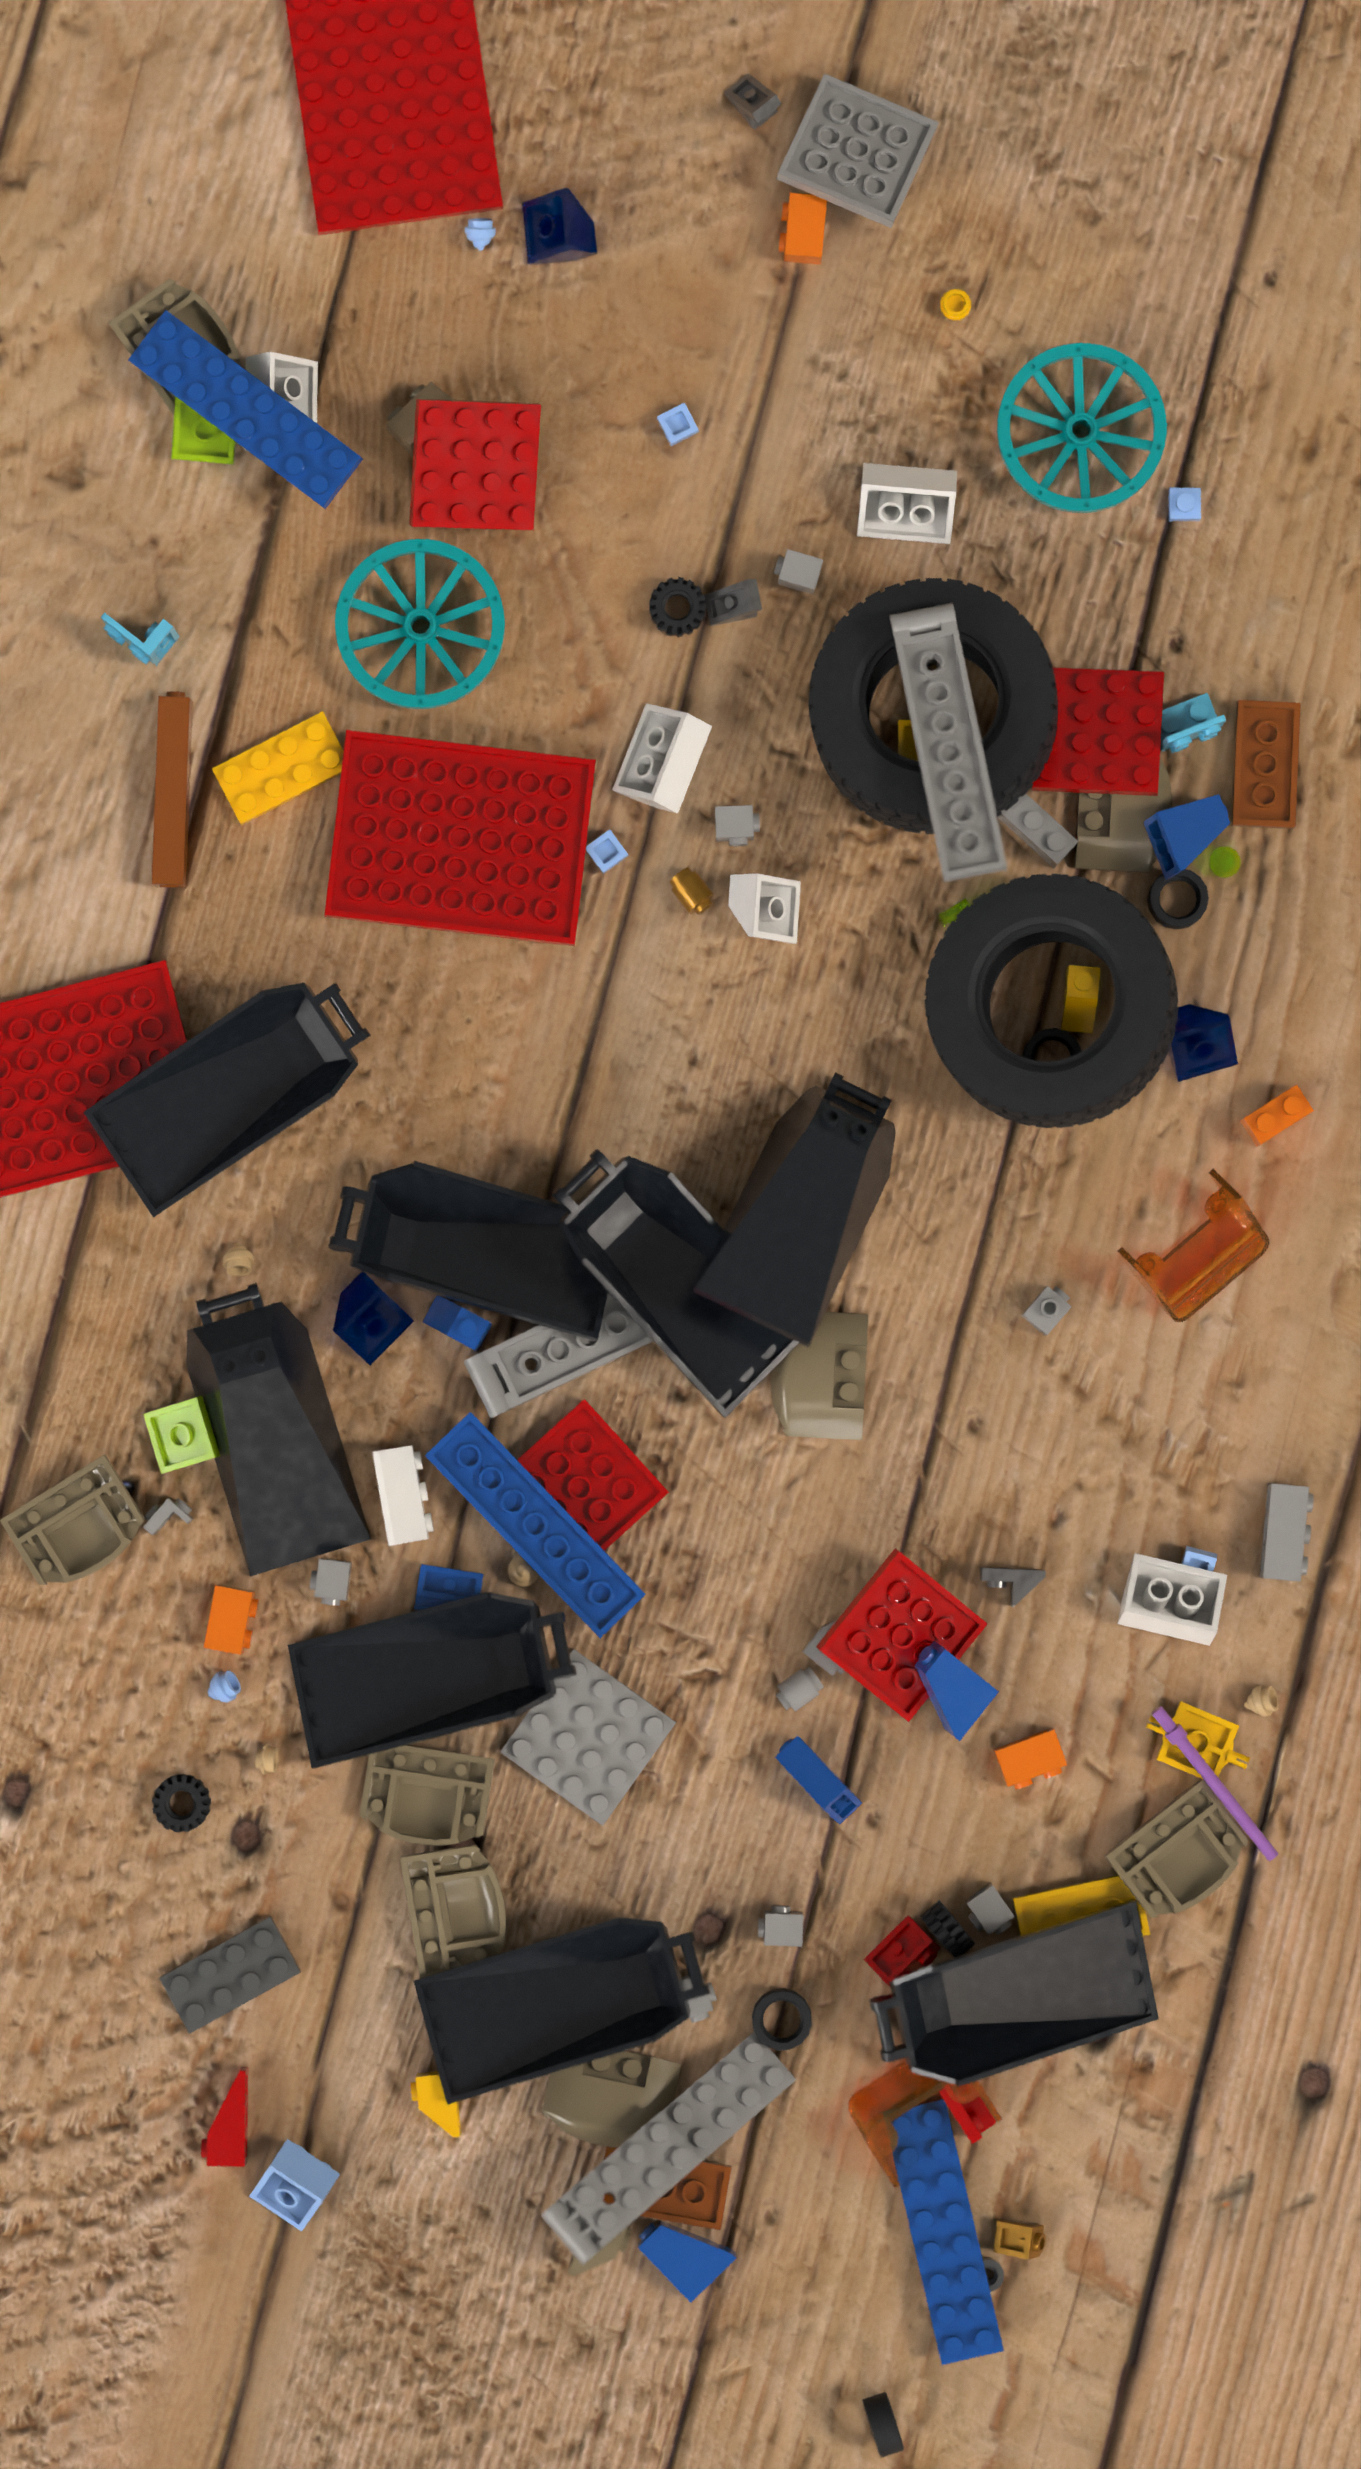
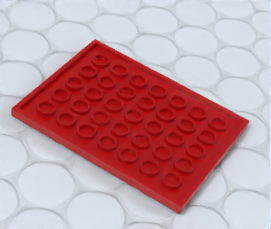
M285 0L319 235L504 209L474 0Z
M346 730L324 917L575 946L596 760Z
M166 960L0 1003V1198L119 1167L84 1114V1111L187 1042Z

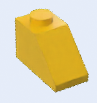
M1069 965L1066 968L1061 1030L1093 1033L1098 1001L1100 968Z
M438 2071L417 2073L415 2077L416 2082H410L412 2101H418L419 2110L452 2137H460L458 2102L447 2105Z

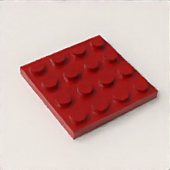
M416 399L409 525L412 527L534 530L541 404Z
M1052 667L1058 699L1057 731L1049 759L1044 764L1045 767L1038 779L1033 782L1032 791L1158 796L1164 672Z
M585 1399L517 1459L604 1551L669 1493Z
M895 1548L817 1644L816 1648L909 1722L929 1698L915 1667L922 1650L930 1646L933 1641H936L959 1660L988 1623Z

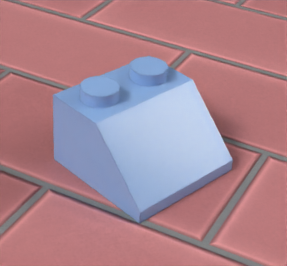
M287 2139L249 2197L302 2232L340 2174L327 2163L320 2161L305 2151L302 2146Z

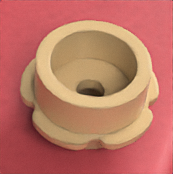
M266 1743L263 1749L257 1750L255 1765L256 1768H261L263 1775L267 1774V1772H276L279 1756L278 1748L269 1747V1744Z

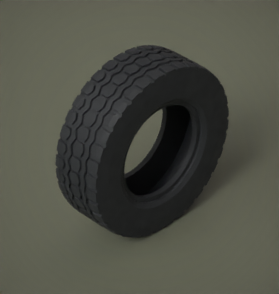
M926 578V581H920V579L905 581V584L901 586L899 583L884 588L885 591L882 593L877 591L866 597V602L862 603L860 601L849 610L848 616L844 615L834 626L835 631H831L823 643V649H820L814 664L815 669L812 670L808 700L809 717L815 744L829 777L844 797L849 798V801L860 811H865V814L879 822L884 821L885 825L899 830L904 828V831L920 833L925 831L926 834H934L919 761L903 757L887 747L873 730L869 717L871 701L878 684L887 672L899 663L890 615L953 603L963 656L975 663L987 674L999 696L997 713L993 724L981 740L994 806L998 817L1002 814L1001 811L1004 809L1007 811L1019 801L1018 798L1023 797L1033 786V782L1038 779L1045 767L1044 764L1049 759L1053 748L1052 745L1055 741L1058 722L1057 689L1052 663L1036 630H1033V626L1024 615H1020L1019 611L1009 602H1003L1002 597L989 590L984 592L983 587L971 583L965 585L960 580L947 579V581H942V578Z
M1051 873L1049 876L1047 874L1030 875V878L1027 879L1024 876L1010 880V883L1006 885L1002 883L990 889L991 892L987 895L984 892L972 901L973 904L970 907L967 905L956 916L958 919L955 922H951L944 932L945 937L940 939L934 951L935 956L931 959L928 970L929 977L926 979L925 1011L930 1036L942 1062L959 1085L979 1104L995 1112V1114L1005 1119L1013 1120L1016 1123L1028 1126L1035 1125V1127L1042 1128L1073 1127L1076 1124L1079 1126L1093 1122L1097 1118L1101 1119L1112 1114L1113 1110L1117 1108L1119 1110L1129 1103L1131 1098L1136 1097L1159 1071V1066L1163 1064L1170 1050L1169 1046L1172 1044L1176 1030L1175 1025L1178 1018L1176 978L1171 961L1155 929L1142 912L1131 902L1127 901L1125 897L1096 881L1091 882L1089 879L1074 875L1069 877L1068 874ZM1066 942L1084 947L1099 956L1107 964L1111 971L1115 988L1114 1007L1111 1017L1097 1040L1082 1052L1057 1061L1027 1059L1003 1046L993 1030L990 1017V1001L995 982L1004 967L1021 952L1039 944Z

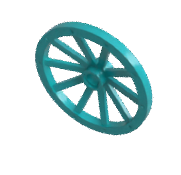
M1073 343L1057 346L1030 360L1018 371L1008 385L1002 398L997 418V440L1000 454L1014 481L1023 491L1038 502L1048 507L1071 513H1092L1107 510L1135 495L1156 470L1163 454L1167 436L1164 403L1155 383L1147 372L1125 354L1113 348L1092 343ZM1083 358L1100 360L1115 366V369L1087 413H1084ZM1073 359L1074 414L1041 371L1043 368L1062 360ZM1123 373H1126L1139 386L1145 399L1095 420L1096 415ZM1032 377L1065 421L1014 405L1018 394ZM1150 408L1153 420L1152 441L1099 431L1101 428ZM1011 415L1061 431L1062 433L1013 448L1010 434ZM1075 425H1084L1088 429L1089 435L1085 438H1078L1073 434L1072 428ZM1096 441L1149 451V455L1139 472L1130 479ZM1066 443L1040 484L1030 477L1018 460L1020 457ZM1074 449L1077 450L1081 498L1066 497L1048 490ZM1087 449L1122 485L1121 488L1109 494L1091 498Z
M410 539L392 543L375 551L364 559L351 573L340 593L337 603L335 631L338 647L348 670L368 692L387 703L399 707L431 709L462 699L474 691L490 674L503 646L505 616L502 600L493 579L476 559L460 548L448 543L430 539ZM415 554V609L382 564L400 556ZM425 554H432L454 561L457 565L428 609H426ZM374 570L403 609L406 616L354 598L361 584ZM465 570L470 572L481 585L487 597L436 616ZM350 608L393 622L402 627L350 642L348 628ZM485 608H491L492 632L490 641L440 627L443 624ZM420 619L426 620L430 624L428 631L423 634H417L412 630L413 624ZM406 637L375 678L366 672L354 654V651ZM436 637L486 650V653L476 669L466 678L437 641ZM416 644V695L401 693L384 686V682L413 645ZM428 644L458 684L442 692L425 695L426 645Z

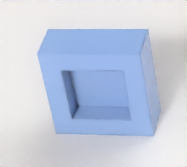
M685 402L657 416V420L670 446L699 433V429Z
M1169 488V521L1201 520V488Z
M610 829L586 846L587 853L603 874L628 857V853Z
M1186 1546L1181 1564L1213 1571L1217 1561V1554Z

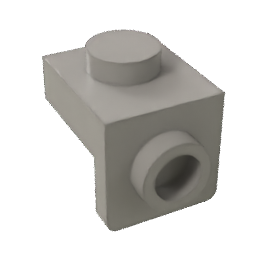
M167 1498L161 1507L155 1504L144 1517L148 1522L143 1528L151 1535H156L174 1513L189 1524L194 1519L189 1514L192 1508L180 1498H177L176 1501Z

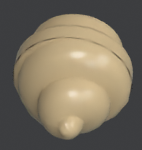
M234 1243L223 1256V1267L226 1268L227 1274L231 1276H245L251 1273V1267L254 1265V1255L246 1247L240 1245V1243Z
M521 1556L514 1558L508 1567L510 1580L520 1587L532 1585L539 1577V1574Z
M1255 1686L1252 1694L1247 1697V1702L1244 1703V1706L1255 1714L1263 1717L1270 1716L1273 1711L1278 1710L1277 1694L1272 1686Z

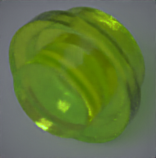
M1227 846L1217 848L1209 858L1211 871L1221 878H1229L1235 875L1241 865L1238 852Z

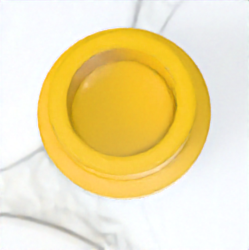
M949 290L941 298V312L949 320H962L971 310V299L963 290Z

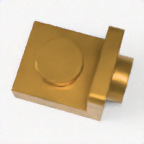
M998 2220L993 2252L1028 2260L1040 2257L1046 2244V2236L1043 2234L1044 2225H1026L1007 2220Z

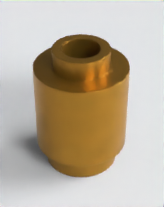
M689 867L681 870L669 881L673 887L671 891L689 914L696 912L700 915L713 905L711 901L714 897L713 892L696 871L692 872Z

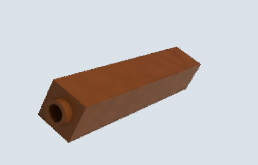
M169 691L166 693V696H158L152 885L161 888H186L193 701L190 697H185L184 692Z

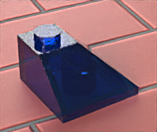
M562 188L522 203L527 263L529 265L577 261L597 254L595 223L569 188Z
M1192 1004L1178 1007L1176 1030L1172 1044L1169 1046V1055L1178 1082L1238 1065L1232 1026L1228 1014Z
M362 1271L340 1293L333 1331L362 1359L371 1365L414 1320L376 1282Z

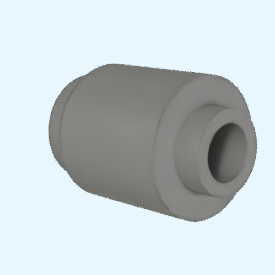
M808 1667L804 1671L800 1669L779 1684L777 1688L780 1692L776 1694V1697L786 1710L792 1707L796 1712L819 1695L818 1691L824 1688V1686L812 1669Z

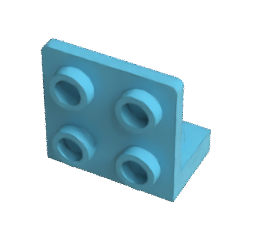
M105 612L101 616V619L106 624L103 629L108 632L107 634L120 645L127 642L129 644L128 649L132 651L131 653L144 664H147L150 660L157 666L180 637L175 628L165 619H162L159 624L155 622L150 626L144 635L146 641L143 643Z
M1208 693L1162 710L1160 747L1162 752L1170 749L1171 753H1176L1189 747L1188 744L1192 743V740L1196 738L1203 742L1218 736V732L1221 731L1226 718L1224 715L1217 717Z

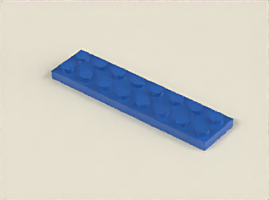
M167 310L163 312L128 359L133 365L324 509L328 507L363 460L360 455Z
M469 1412L425 1455L599 1638L646 1595L472 1412Z
M943 2099L884 2112L883 2115L941 2364L945 2365L1002 2352L1004 2347L947 2104Z

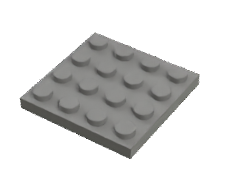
M824 74L778 171L776 179L892 228L939 122Z
M573 1649L570 1653L571 1664L575 1665L577 1675L554 1680L556 1687L555 1695L530 1709L500 1753L603 1826L674 1727L676 1721Z

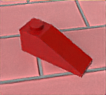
M242 2067L239 2070L207 2133V2139H202L201 2158H207V2166L245 2167L247 2164L249 2067Z

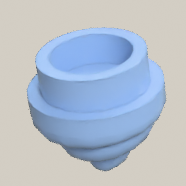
M471 218L468 219L465 234L467 239L472 241L473 246L482 251L490 243L491 238L495 236L496 227H493V219Z
M219 1671L213 1675L207 1693L214 1700L228 1703L234 1700L236 1695L240 1693L241 1686L233 1672Z

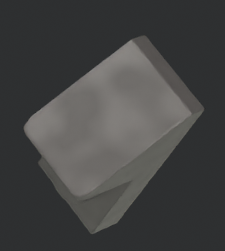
M749 73L724 92L729 101L753 129H757L775 115L777 107L782 104L774 92Z
M747 579L704 595L710 626L757 617V611L762 610L756 579Z
M980 1568V1580L987 1581V1587L1006 1588V1582H1011V1607L1019 1603L1046 1575L1045 1570Z

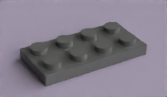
M272 1916L168 1972L159 1979L190 2034L301 1973V1970Z

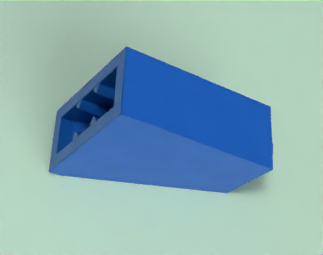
M1219 794L1159 811L1143 822L1165 880L1171 879L1186 869L1230 824L1228 810Z
M436 1295L422 1321L477 1352L492 1326V1323L439 1295Z
M933 1641L930 1646L922 1650L919 1660L915 1664L944 1729L958 1741H961L999 1691L936 1641Z
M799 1736L786 1741L781 1746L780 1753L775 1758L838 1824H841L862 1804L859 1798Z
M660 2221L655 2226L653 2223H650L638 2235L641 2239L638 2242L640 2251L690 2303L736 2259V2253L731 2248L663 2221Z

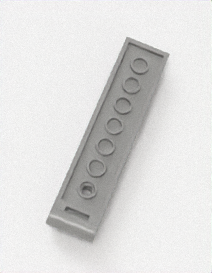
M953 603L890 615L894 643L943 881L947 882L1007 870ZM931 665L938 667L934 671L927 669Z
M608 1292L597 1341L538 1325L463 1362L491 1419L653 1342V1340ZM528 1359L534 1360L537 1365L536 1369L528 1370L525 1367V1361Z
M753 2032L541 2215L542 2218L578 2261L584 2265L795 2082L796 2079L770 2048L763 2044L755 2032ZM604 2195H611L614 2203L612 2205L604 2203Z

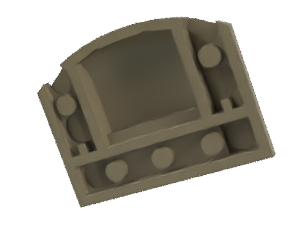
M171 279L165 281L108 322L122 344L132 355L163 312L167 310L240 365V357L235 343L217 313L198 294L175 284L176 281ZM145 374L174 415L175 396Z
M1161 758L1158 796L1078 793L1076 832L1078 843L1076 844L1075 869L1151 872L1154 867L1152 865L1157 860L1143 822L1159 811L1172 808L1170 780Z
M825 1312L809 1347L798 1343L771 1371L773 1405L779 1420L785 1428L783 1431L786 1436L862 1440L868 1314Z
M105 1454L0 1519V1522L39 1585H47V1582L67 1583L83 1578L112 1562L129 1546L145 1518Z
M410 1745L370 1754L360 1816L364 1820L368 1818L380 1828L381 1832L415 1844L452 1845L475 1836L478 1838L484 1835L495 1759Z
M1201 1779L1176 1796L1171 1803L1132 1834L1123 1838L1104 1857L1148 1916L1153 1918L1158 1917L1159 1914L1181 1912L1211 1895L1234 1871L1239 1863L1237 1860L1242 1845L1246 1847L1249 1840L1204 1779Z
M473 1844L400 1856L420 1979L499 1955L502 1945L504 1946L506 1931L504 1898L493 1867L481 1854L477 1845Z
M624 2051L551 2073L542 2114L546 2118L549 2116L561 2130L580 2140L600 2146L619 2148L674 2101L681 2064Z

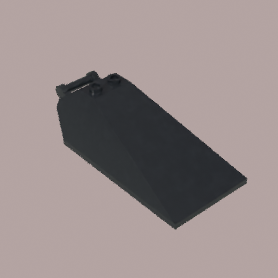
M304 982L261 991L84 1111V1114L153 1217L336 1095L358 1066V1059L351 1049L371 1036L366 1028L363 1029L339 994L341 989L337 983L332 984L317 995ZM328 999L352 1034V1037L346 1041L322 1006V1003Z
M836 1072L827 1090L818 1086L808 1089L776 1122L693 1292L809 1347L890 1177L896 1134L894 1123L883 1118L892 1099L883 1096V1098L878 1097L843 1080L844 1076ZM840 1091L877 1110L874 1114L835 1095L836 1092Z
M596 1149L589 1156L591 1159L562 1188L558 1187L552 1193L555 1200L568 1211L559 1220V1225L579 1261L720 1415L726 1418L792 1351L798 1342L693 1292L723 1229L672 1172L631 1156L623 1157L613 1165L602 1152ZM601 1168L605 1174L575 1203L571 1196Z
M418 1161L373 1175L366 1191L350 1186L342 1187L340 1194L342 1203L334 1236L330 1237L328 1247L334 1251L352 1253L349 1263L351 1267L394 1283L593 1341L598 1340L608 1291L579 1261L563 1233L559 1220L568 1211L561 1204ZM358 1202L363 1204L354 1241L346 1237L354 1203Z
M257 1282L247 1285L248 1289L209 1301H206V1299L196 1301L203 1325L187 1331L186 1367L195 1396H203L220 1457L214 1459L250 1576L371 1539L308 1330L282 1302L264 1306ZM252 1301L254 1310L213 1322L211 1313Z
M486 1592L288 1645L311 1768L316 1769L514 1718L549 1700L556 1693L554 1680L577 1675L575 1665L571 1664L563 1625L566 1622L564 1612L541 1617L539 1606L533 1600ZM551 1626L559 1668L555 1669L551 1667L544 1627Z
M1133 1899L931 1965L891 1981L892 1994L875 1996L869 2000L871 2010L876 2015L882 2044L880 2055L883 2062H893L905 2058L906 2064L912 2073L956 2084L958 2087L1159 2019L1137 1905ZM895 2007L902 2044L897 2046L894 2044L887 2010Z
M618 1917L415 1980L414 1985L447 2105L656 2042L689 2019L691 2011L688 2000L711 1994L708 1984H704L693 1945V1942L696 1941L694 1933L688 1932L670 1938L667 1927L662 1922ZM681 1946L692 1989L684 1990L673 1951L675 1947Z

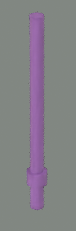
M1162 1706L1156 1708L1152 1715L1165 1730V1737L1173 1746L1177 1745L1268 1861L1273 1860L1278 1855V1852L1186 1738L1187 1732L1180 1724H1175Z

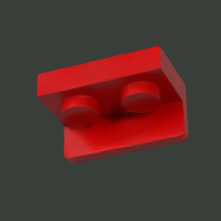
M907 1915L863 1960L891 1988V1981L930 1965L936 1959L937 1952L941 1947Z
M942 2081L936 2085L939 2094L971 2144L983 2138L981 2133L996 2124L995 2118L972 2083L958 2087L956 2084Z

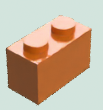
M790 193L789 202H783L781 221H787L786 233L780 232L779 252H785L784 262L821 265L826 200L812 194Z
M1296 1084L1241 1119L1240 1122L1256 1147H1258L1314 1110Z
M215 1585L203 1648L239 1655L244 1653V1648L250 1649L253 1637V1630H248L250 1617L256 1618L259 1599H254L255 1591Z
M1053 1728L993 1749L1006 1785L1008 1787L1014 1785L1015 1790L1033 1784L1031 1778L1043 1774L1045 1779L1063 1773L1061 1767L1067 1765Z

